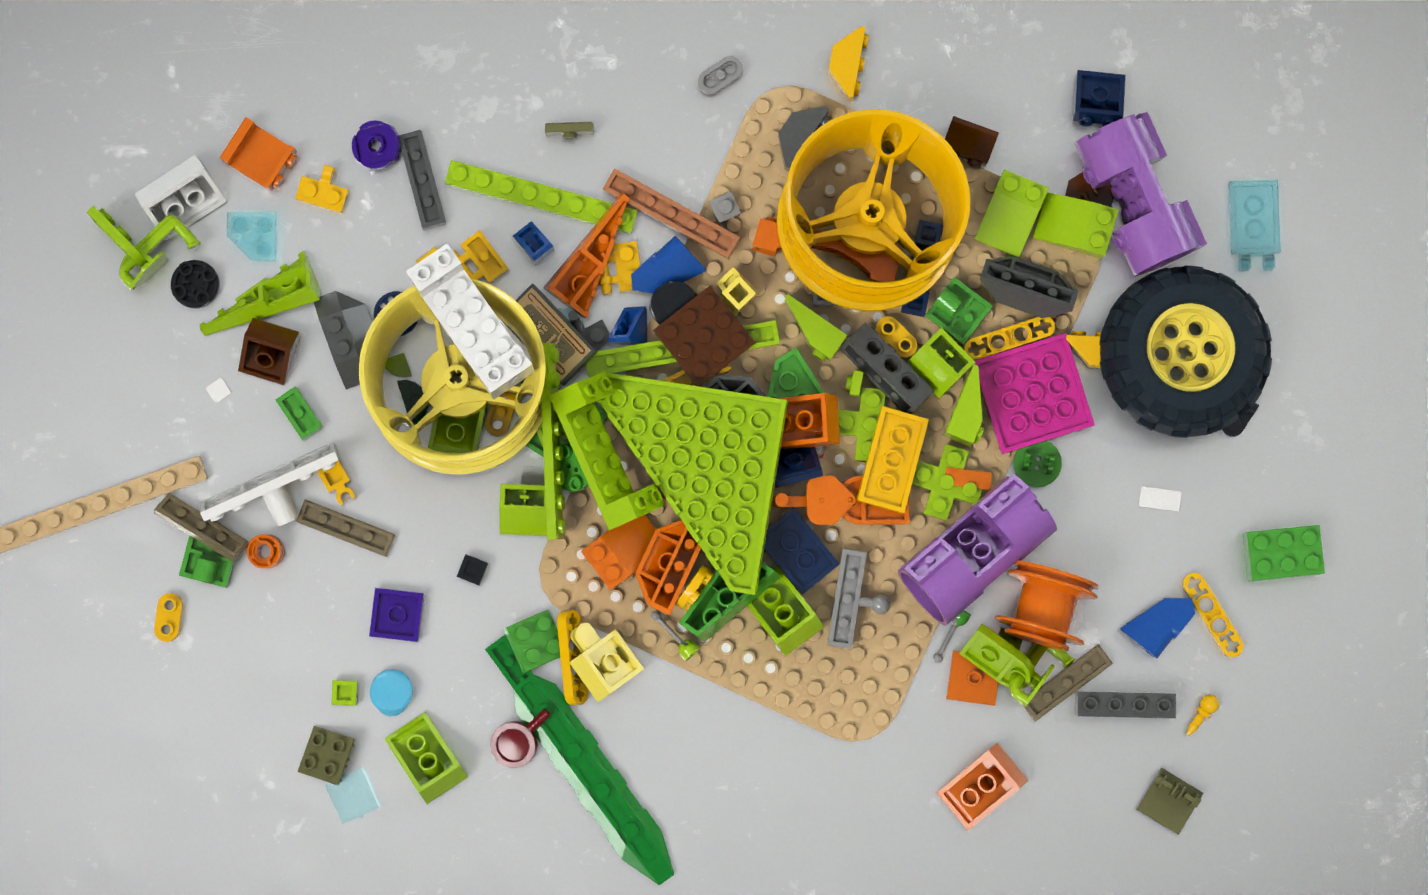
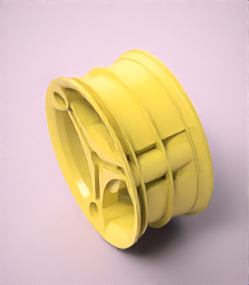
M471 279L495 315L519 336L529 353L535 372L526 377L520 387L513 386L507 390V392L517 394L515 401L499 396L493 400L456 345L445 347L440 322L414 286L397 295L379 312L367 331L360 353L359 381L361 392L370 415L384 437L393 448L411 462L428 470L444 474L478 473L503 464L514 457L530 442L542 423L541 396L545 384L546 361L543 344L536 326L527 312L511 296L488 283ZM422 319L426 323L435 325L438 351L431 355L422 370L421 386L424 394L412 409L403 415L387 408L383 391L384 369L389 353L398 338L413 323ZM455 374H457L458 377L459 374H461L460 377L462 381L458 384L457 381H455V384L453 383L454 380L452 377ZM532 396L528 402L522 404L524 397ZM430 404L433 409L414 425L411 420ZM486 404L514 408L519 417L517 424L501 439L475 451L446 453L421 446L419 432L441 415L453 418L468 417L479 412ZM402 426L410 427V430L407 432H398Z

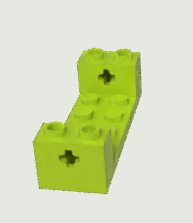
M604 371L549 395L605 523L608 529L611 530L661 508L665 504L655 483L636 492L631 487L630 480L627 478L620 458L601 420L600 413L594 404L615 394L611 381Z

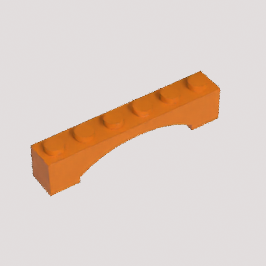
M766 217V220L760 218L752 251L776 257L777 252L782 251L777 232V219L772 217ZM813 230V234L822 232L819 230ZM841 240L812 244L810 248L829 252L850 261L870 278L869 282L895 281L899 263L885 252L878 254L859 253L851 250Z

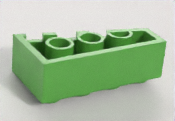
M762 562L757 595L730 591L721 575L716 571L679 624L705 642L781 576Z

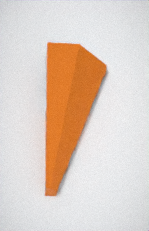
M624 193L618 196L543 287L561 303L584 318H587L589 315V308L596 295L600 277L604 273L614 245L616 232L619 225H621L626 204L630 200Z

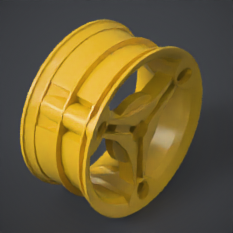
M881 109L860 110L838 116L819 127L807 138L796 153L791 164L777 210V232L784 257L795 275L805 286L821 298L835 305L859 311H882L905 305L923 295L939 280L965 233L970 214V189L967 175L960 159L950 144L933 128L912 116ZM882 147L890 148L892 153L885 154ZM863 148L865 154L873 160V166L867 181L857 183L846 189L838 198L833 213L809 221L803 207L797 201L799 190L808 175L821 162L837 153ZM906 160L916 165L928 177L938 194L943 211L944 221L941 242L923 251L916 246L904 231L907 217L905 206L901 198L890 188L893 166L902 164ZM878 164L887 165L883 184L874 182ZM872 211L871 214L875 213L876 215L874 218H871V214L868 216L867 212ZM834 225L833 230L813 234L814 229ZM841 240L851 250L859 253L878 254L885 252L903 265L907 270L906 278L891 282H869L855 279L828 266L810 248L812 244ZM897 242L914 257L913 261L895 245Z

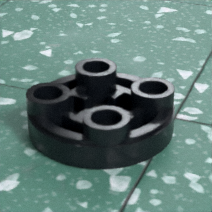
M184 261L176 268L172 275V294L185 307L192 309L204 308L211 304L219 293V276L215 269L204 261Z
M665 282L658 286L651 296L649 303L651 315L660 325L697 295L690 286L683 282Z

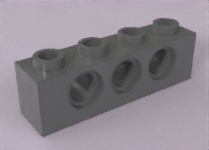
M866 322L839 348L902 412L912 414L934 392L930 384L921 378L913 370L912 366L904 361L896 353L895 349L890 344H887L879 336L878 332ZM867 348L871 349L874 354L870 353ZM885 365L888 366L891 369V371L887 370ZM902 382L905 383L909 387V389L905 388Z
M1075 692V716L1176 718V694Z

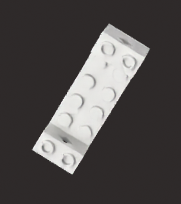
M448 243L406 271L414 287L493 400L535 372L528 357L518 344L516 345L483 298Z

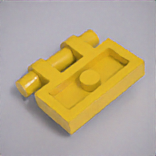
M480 230L460 244L465 250L463 255L459 256L456 250H452L470 279L480 280L482 277H485L490 284L509 270ZM470 259L479 269L475 273H472L465 264Z
M637 241L614 244V254H610L604 273L599 280V286H602L603 295L612 294V284H619L620 293L635 291L632 290L631 274L640 267ZM615 262L616 276H610L608 263Z

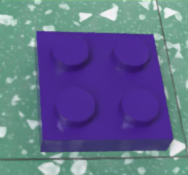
M375 588L369 636L418 642L424 593Z

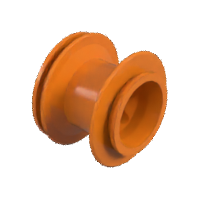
M1017 560L1013 564L1016 570H1008L1009 575L1024 583L1014 618L1000 615L994 617L996 621L1010 626L1009 629H1005L1004 633L1027 642L1061 651L1069 650L1066 643L1084 645L1083 640L1068 634L1078 599H1097V594L1093 593L1092 590H1097L1099 585L1068 572Z

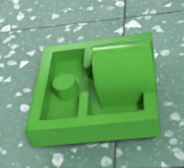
M954 277L925 314V317L938 327H942L947 334L964 345L993 305Z
M189 535L179 576L227 588L234 562Z

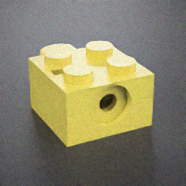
M582 623L571 632L570 638L581 654L569 663L597 702L644 669L616 629L602 639L590 623Z

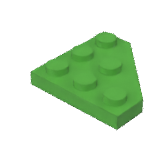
M797 348L775 360L767 397L786 398L825 393Z

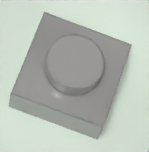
M732 192L709 201L719 224L741 215Z

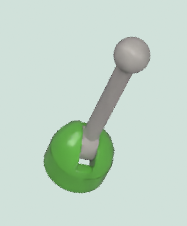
M963 611L951 621L952 627L939 652L933 656L935 662L939 663L943 660L942 655L956 627L965 625L971 616L970 613Z

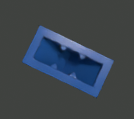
M532 221L513 235L514 239L535 265L555 251L551 242Z
M646 306L624 308L608 337V341L621 345L647 343Z

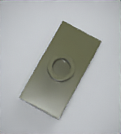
M592 122L546 123L545 135L562 136V139L573 140L577 139V135H594V124Z

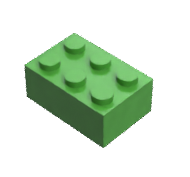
M1320 525L1253 531L1242 534L1248 582L1325 574Z

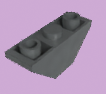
M823 106L793 112L779 131L778 138L784 168L787 172H789L795 155L802 144L813 132L830 120L831 117L828 116L830 109Z

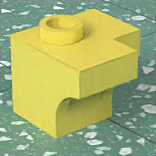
M735 267L716 283L723 291L720 298L734 316L739 314L759 294L756 288Z

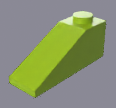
M787 294L784 301L808 345L814 350L812 354L823 362L825 359L831 361L848 335Z

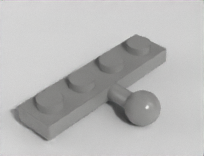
M842 549L827 646L852 649L858 606L872 608L877 614H885L890 609V600L885 595H877L874 598L860 596L867 552Z

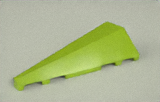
M304 251L298 254L299 259L291 265H282L279 267L281 272L269 279L265 277L235 299L237 303L226 311L223 308L217 311L218 316L206 324L202 322L200 330L204 336L251 322L253 318L261 319L319 301V283Z

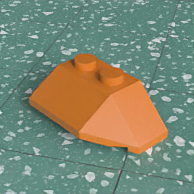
M682 520L655 530L635 573L647 605L669 616L701 550L700 545L694 540Z

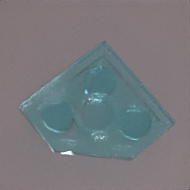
M227 212V237L251 261H276L277 213Z

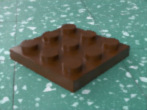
M711 285L653 330L692 382L699 387L755 344V341Z

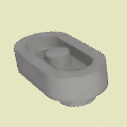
M727 56L703 71L698 79L700 90L705 94L713 95L739 79L743 70L741 61L734 56ZM728 66H733L735 68V72L729 74L726 72V68ZM713 79L715 84L709 87L706 85V81Z

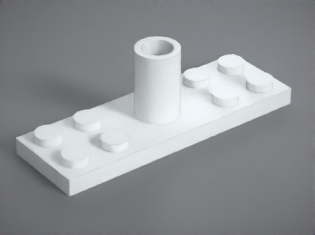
M334 442L200 502V514L204 522L209 519L211 522L216 521L224 516V512L231 509L238 511L247 505L246 502L259 496H263L277 526L295 520L299 514L285 485L297 479H300V481L306 480L314 475V471L321 468L325 471L336 465L335 462L339 461L338 451Z

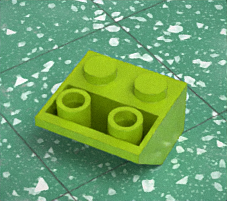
M942 327L907 361L913 370L930 384V387L934 390L933 393L938 398L945 394L976 363Z
M500 484V534L547 536L545 485Z

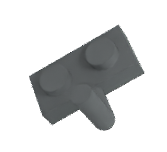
M576 311L569 312L568 317L571 324L596 350L610 344L608 341L610 333L603 320L584 328Z

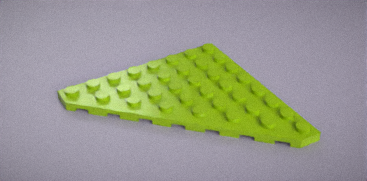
M606 372L615 394L598 401V403H600L609 419L622 434L635 456L641 461L647 473L662 491L675 513L681 518L694 540L700 545L706 557L721 575L730 591L757 595L788 400Z

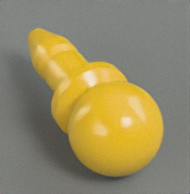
M1207 694L1202 697L1200 707L1196 708L1199 713L1190 722L1187 735L1197 731L1205 717L1210 719L1211 714L1219 709L1220 703L1215 695Z

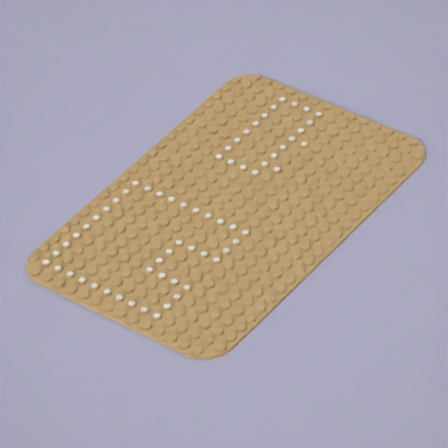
M793 85L773 88L758 97L747 111L699 214L739 236L741 239L728 260L688 238L685 246L706 268V271L683 283L690 286L696 295L711 285L720 297L723 291L716 283L735 267L759 292L735 316L740 324L745 326L776 320L780 345L745 351L727 365L731 367L730 371L727 373L718 372L715 374L716 376H749L762 390L765 397H767L775 360L797 348L823 391L837 396L838 409L859 411L861 389L859 398L850 397V390H845L847 376H852L854 370H861L840 349L831 361L825 359L823 362L812 354L814 350L808 345L784 301L786 295L789 294L847 334L846 340L865 322L875 329L877 322L881 318L889 316L895 318L916 339L917 352L940 327L926 317L901 313L902 306L882 311H859L841 306H813V292L795 275L785 259L783 251L777 252L776 257L752 251L760 218L765 220L766 217L777 219L779 199L789 173L784 168L778 133L791 113L826 106L830 109L828 116L832 120L838 116L856 111L810 89ZM882 147L885 154L892 153L890 148ZM863 148L837 153L821 162L808 175L799 190L797 201L803 207L809 221L833 213L838 198L846 189L857 183L867 181L873 166V160L865 154ZM959 158L967 175L970 189L968 224L946 270L930 288L926 313L954 277L993 305L968 338L970 340L1036 318L1037 316L997 303L980 281L986 259L1012 256L974 240L1000 176L983 168L972 167L967 164L966 160ZM909 160L902 164L894 165L890 188L896 192L905 206L907 217L904 231L914 242L919 220L943 224L941 202L933 184L916 165ZM878 164L874 182L883 184L887 165ZM732 192L741 215L719 224L709 201ZM1041 206L1019 258L1058 271L1069 281L1072 287L1078 290L1072 312L1050 317L1055 323V330L1048 337L1050 338L1063 333L1070 335L1098 274L1101 259L1032 239L1042 209ZM868 211L867 215L869 216L872 211ZM873 213L870 217L874 218L876 214ZM830 225V226H826V227H822V228H818V229H814V230H819V231L825 232V231L833 230V229H834V225ZM897 242L895 245L911 259V254ZM811 249L824 263L836 271L855 279L869 281L870 278L850 261L829 252ZM900 263L895 281L906 278L907 270ZM651 317L647 326V342L659 341V338L653 332L659 324L653 317ZM1040 321V326L1032 328V324H1028L1032 330V338L1036 337L1034 334L1036 331L1043 330L1044 333H1047L1050 324ZM886 324L883 329L886 333H890L892 326ZM1017 328L1014 331L1016 340L1024 341L1027 339L1028 334L1024 328ZM995 335L991 338V344L994 348L1000 349L1004 346L1005 341L1003 337ZM951 337L962 349H964V345H962L953 337ZM986 338L982 339L983 345L976 346L975 343H971V348L968 349V352L974 353L975 356H978V351L986 348V353L991 351L987 347ZM903 341L901 348L907 350L910 348V344L907 341ZM867 348L870 353L874 354L871 349ZM910 358L902 359L907 362ZM678 363L627 371L625 375L664 381L663 379L683 369ZM885 365L886 369L891 371V369ZM969 369L940 398L932 393L912 413V415L929 419L918 461L938 467L945 444L969 451L964 469L992 473V490L1005 478L1017 450L1001 455L981 389L983 419L981 427L984 428L979 442L973 443L968 447L943 436L970 371ZM863 373L861 388L879 389ZM902 382L903 386L909 389V387ZM885 395V404H884V407H888V408H891V409H895V410L901 411V410ZM608 417L604 422V426L620 458L627 478L630 480L633 491L636 492L654 484L641 461L635 456L622 434ZM840 435V444L828 445L826 448L824 446L815 447L823 476H834L841 483L855 476H863L866 462L854 461L857 436ZM809 480L777 488L774 485L773 497L778 493H785L787 496H806V485ZM912 485L909 494L910 524L855 525L841 517L833 525H816L808 519L807 507H794L839 564L842 549L867 552L860 596L874 598L877 595H885L890 600V609L885 614H877L872 608L858 606L852 649L827 646L840 565L801 595L818 616L824 628L786 657L747 606L707 641L703 642L679 624L687 612L686 609H681L675 605L669 616L648 606L635 574L610 591L581 552L609 531L589 486L582 491L570 492L567 498L565 509L562 510L563 519L566 521V533L564 534V539L548 540L543 550L539 566L541 586L551 604L561 611L576 610L583 623H590L592 627L607 634L616 629L625 642L828 736L850 742L866 740L887 729L897 715L939 623L909 592L898 574V569L966 514L973 504L954 499L947 521L923 514L930 491ZM982 490L980 499L990 490ZM663 499L665 506L645 514L655 529L681 520L665 499ZM771 506L768 528L793 507L774 508ZM702 548L680 595L703 564L713 574L716 572V569L708 560ZM764 550L762 562L772 569L777 564ZM652 612H660L661 618L682 640H692L700 649L689 660L685 661L679 654V643L658 621L651 618Z

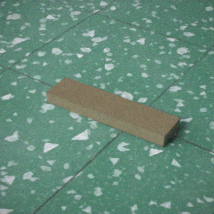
M170 493L154 509L155 515L232 562H235L248 546L247 540L218 522H211L210 519L204 522L200 511Z
M306 499L296 520L297 523L385 557L388 556L396 536L393 533Z
M1097 644L1042 685L1026 707L1022 706L1033 721L1036 722L1113 663L1100 645Z

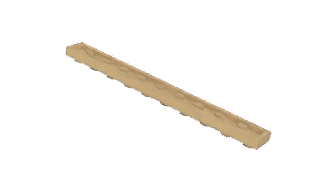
M200 456L1 526L0 554L208 480Z

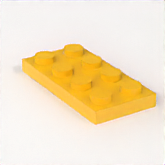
M881 406L856 501L901 514L905 513L929 419Z

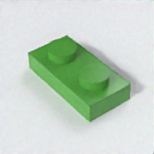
M296 386L275 399L302 440H305L323 427Z

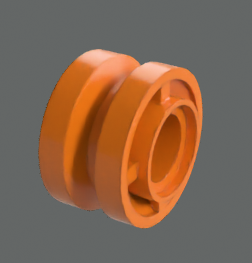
M257 535L251 539L247 546V557L258 568H273L284 557L283 543L274 535ZM265 544L271 550L267 558L261 555V548Z

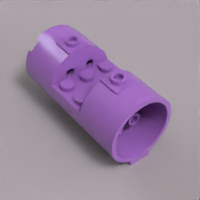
M1148 112L1140 113L1136 116L1133 114L1101 127L1100 130L1092 133V136L1088 134L1074 143L1084 164V178L1087 183L1091 184L1092 189L1109 184L1112 185L1111 193L1114 199L1119 201L1122 208V218L1127 223L1113 232V242L1122 255H1125L1134 277L1176 261L1207 244L1188 200L1169 205L1151 165L1161 161L1167 154Z
M1015 474L1004 478L977 501L966 514L898 569L902 582L917 602L936 621L944 626L949 624L984 593L983 590L1017 560L1022 561L1057 531V526L1048 510H1043L1041 504L1036 500L1037 496Z

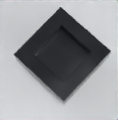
M465 554L457 577L480 586L489 563Z

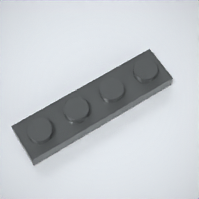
M417 130L399 135L401 150L422 229L446 224L422 131Z

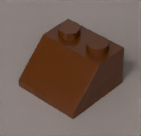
M953 116L945 140L959 158L968 160L967 164L972 167L981 168V166L986 167L999 132Z
M253 318L244 334L238 371L285 385L296 351L299 332Z

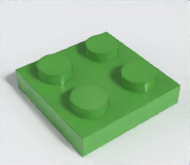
M545 610L503 629L523 674L560 658L558 630L549 610Z

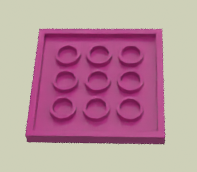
M1066 333L975 360L976 363L974 365H977L979 368L980 389L1001 455L1095 426L1069 342L1066 340Z

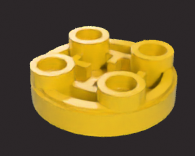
M704 564L700 567L677 599L675 605L688 611L700 595L697 589L702 591L714 575Z

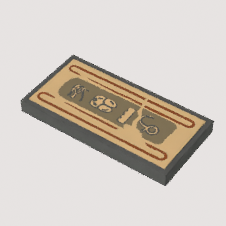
M532 283L515 301L530 316L542 343H555V347L558 348L559 361L556 363V370L560 375V384L565 386L598 351L539 288ZM504 323L510 329V331L521 341L519 336L506 323Z

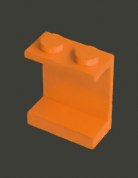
M245 117L219 158L264 188L272 191L274 187L277 189L284 179L282 174L287 167L291 168L295 163L297 150L261 129L253 121Z

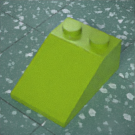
M1004 169L974 240L1019 258L1049 188Z
M1047 192L1032 239L1103 259L1106 255L1119 210L1099 203Z
M973 365L968 373L943 434L944 437L968 447L973 443H978L984 431V428L981 427L983 419L979 368L977 365Z
M488 404L476 414L468 417L453 418L445 415L438 417L432 424L428 448L446 453H465L478 450Z
M776 565L772 569L781 577L747 607L786 657L823 629L824 626L804 598Z
M425 712L384 738L426 804L468 778Z

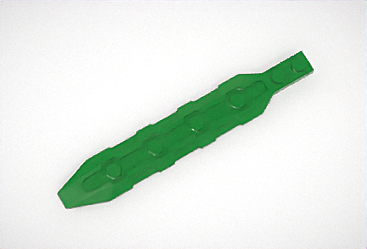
M505 635L485 649L514 690L515 710L521 721L528 725L544 708L550 712L551 716L534 731L536 738L550 756L549 759L557 771L564 775L577 793L578 800L583 807L592 814L606 833L607 840L620 858L658 885L672 877L674 872L661 829L648 811L642 808L626 786L627 782L617 769L613 768L597 746L598 742L591 732L586 730L576 717L557 685L534 675L531 671L523 674Z

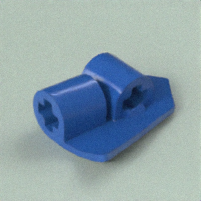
M674 236L631 274L632 290L653 293L658 286L665 282L687 281L705 272L706 268Z
M1164 598L1121 627L1120 630L1136 641L1148 654L1157 659L1171 640H1174L1195 615L1192 598Z

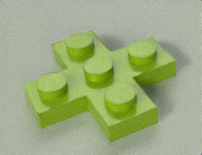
M861 388L859 411L838 409L839 434L857 436L854 461H867L880 408L885 404V394L880 389Z
M945 444L938 467L918 461L912 485L930 491L923 514L947 521L954 499L973 505L979 501L983 489H977V486L972 482L966 483L963 487L953 486L954 479L950 475H946V467L964 469L969 451Z

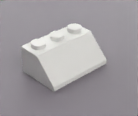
M196 154L135 193L140 205L155 226L165 217L172 215L177 217L186 227H189L227 202ZM173 231L165 240H169L177 233Z

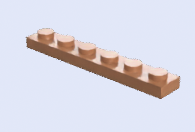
M615 168L603 187V191L616 198L621 193H624L630 198L627 203L628 205L728 260L741 239L732 232Z

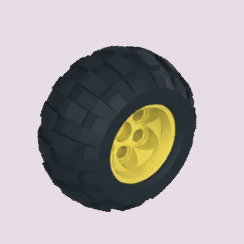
M1185 265L1184 267L1164 268L1141 278L1127 288L1114 303L1106 318L1100 336V368L1112 398L1121 410H1124L1139 425L1171 437L1205 436L1231 425L1242 417L1258 400L1271 370L1270 342L1272 339L1268 323L1265 322L1259 310L1260 306L1250 293L1247 294L1235 283V280L1222 273H1216L1199 266ZM1192 323L1200 327L1201 332L1197 336L1189 332V325ZM1165 327H1173L1176 330V337L1168 338L1164 332ZM1205 343H1211L1215 346L1214 355H1208L1204 352ZM1184 347H1186L1187 353L1190 354V356H1186L1184 359H1182L1181 353L1178 352V349L1182 350ZM1156 349L1166 351L1167 358L1165 361H1160L1156 358ZM1196 365H1201L1205 368V377L1200 378L1195 375L1194 368ZM1172 368H1177L1181 371L1182 377L1180 380L1176 381L1171 378L1170 370Z

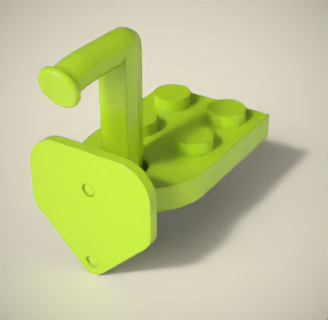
M93 205L87 211V214L97 226L126 254L120 265L119 276L131 291L151 279L166 264L168 257L164 252H160L153 259L149 254L173 231L187 243V249L189 250L201 244L177 217L170 215L165 217L134 247L130 243L132 239L120 225L115 228L113 226L115 221L103 208L98 211ZM137 265L141 268V271L134 278L129 271Z
M984 624L979 626L959 653L997 682L1010 688L1012 696L1025 707L1055 667V665L1051 664L1042 676L1035 672L1034 667L1045 651L1064 664V668L1068 667L1075 660L1066 651L1034 643L1025 655L1015 648L1013 644L1004 640ZM1027 686L1032 688L1028 695L1020 689Z

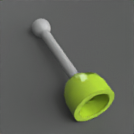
M652 612L651 618L658 621L679 643L678 651L680 656L685 661L689 660L700 647L692 640H682L661 618L660 612Z

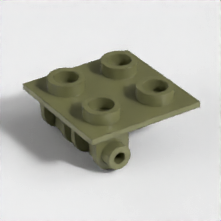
M314 726L297 772L339 786V783L342 782L341 777L344 769L347 768L346 763L350 760L351 749L355 746V739Z
M1161 768L1136 810L1179 835L1194 808H1197L1200 804L1203 792Z

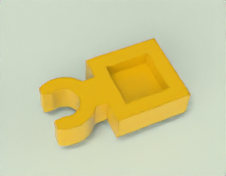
M336 461L334 467L325 471L320 469L317 473L328 492L331 493L336 490L337 502L340 505H344L342 500L344 493H349L352 499L356 497L353 490L345 486L351 480L340 461Z

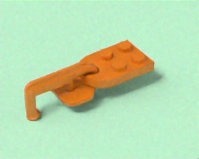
M834 476L813 478L807 482L806 496H787L785 493H778L772 498L771 504L774 508L807 507V517L810 522L816 525H833L841 517L855 525L910 524L909 497L904 514L856 501L862 476L849 478L843 483Z

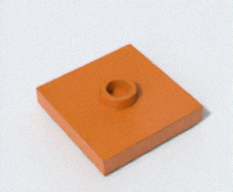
M953 651L946 699L995 706L998 682L960 655V651Z

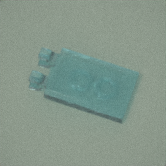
M1278 180L1229 181L1231 254H1238L1239 271H1249L1251 269L1250 256H1263V271L1273 270L1275 268L1274 253L1281 252Z

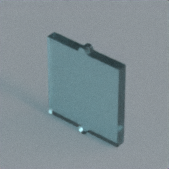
M362 768L348 775L343 774L341 777L342 782L339 783V786L331 783L325 785L342 824L357 817L363 818L364 814L379 808V804Z

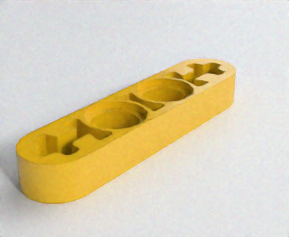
M1036 317L972 338L966 342L963 350L974 361L1048 338L1055 330V323L1050 317ZM1040 321L1050 324L1047 333L1039 330L1034 333L1036 337L1032 338V330L1028 324H1032V328L1040 326ZM1017 328H1024L1028 334L1027 339L1024 341L1016 340L1014 331ZM995 335L1003 337L1005 341L1004 346L1000 349L994 348L991 344V338ZM982 339H987V347L991 352L986 353V348L979 350L978 356L968 352V349L971 348V343L980 346L984 344Z
M1198 573L1187 574L1182 581L1183 590L1188 598H1192L1194 608L1221 652L1227 657L1239 656L1244 648L1242 639L1207 582ZM1190 577L1193 580H1199L1200 583L1197 584L1200 592L1204 589L1207 592L1200 595L1196 600L1193 595L1198 593L1194 588L1189 589L1187 586L1190 583ZM1203 598H1209L1213 602V607L1208 612L1200 608V601ZM1220 618L1225 621L1226 628L1223 632H1216L1213 629L1212 624L1215 619ZM1231 631L1232 635L1228 636L1231 642L1238 643L1235 647L1236 652L1234 653L1232 650L1227 651L1228 642L1226 639L1220 641L1219 636L1226 635Z
M563 610L557 617L564 697L569 705H582L588 698V688L577 673L575 675L572 674V666L569 663L581 654L575 644L573 651L569 648V641L572 640L569 632H572L574 628L581 624L580 615L576 610Z

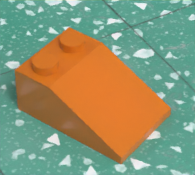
M820 393L778 398L788 400L781 449L840 444L838 400L836 395Z
M643 515L607 531L581 552L610 591H612L636 573L656 529L648 518Z
M996 743L939 790L937 794L964 827L970 830L1029 780L1002 747Z

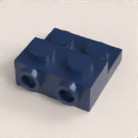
M1077 70L1073 121H1077L1081 126H1091L1093 123L1106 126L1122 119L1124 114L1126 75Z

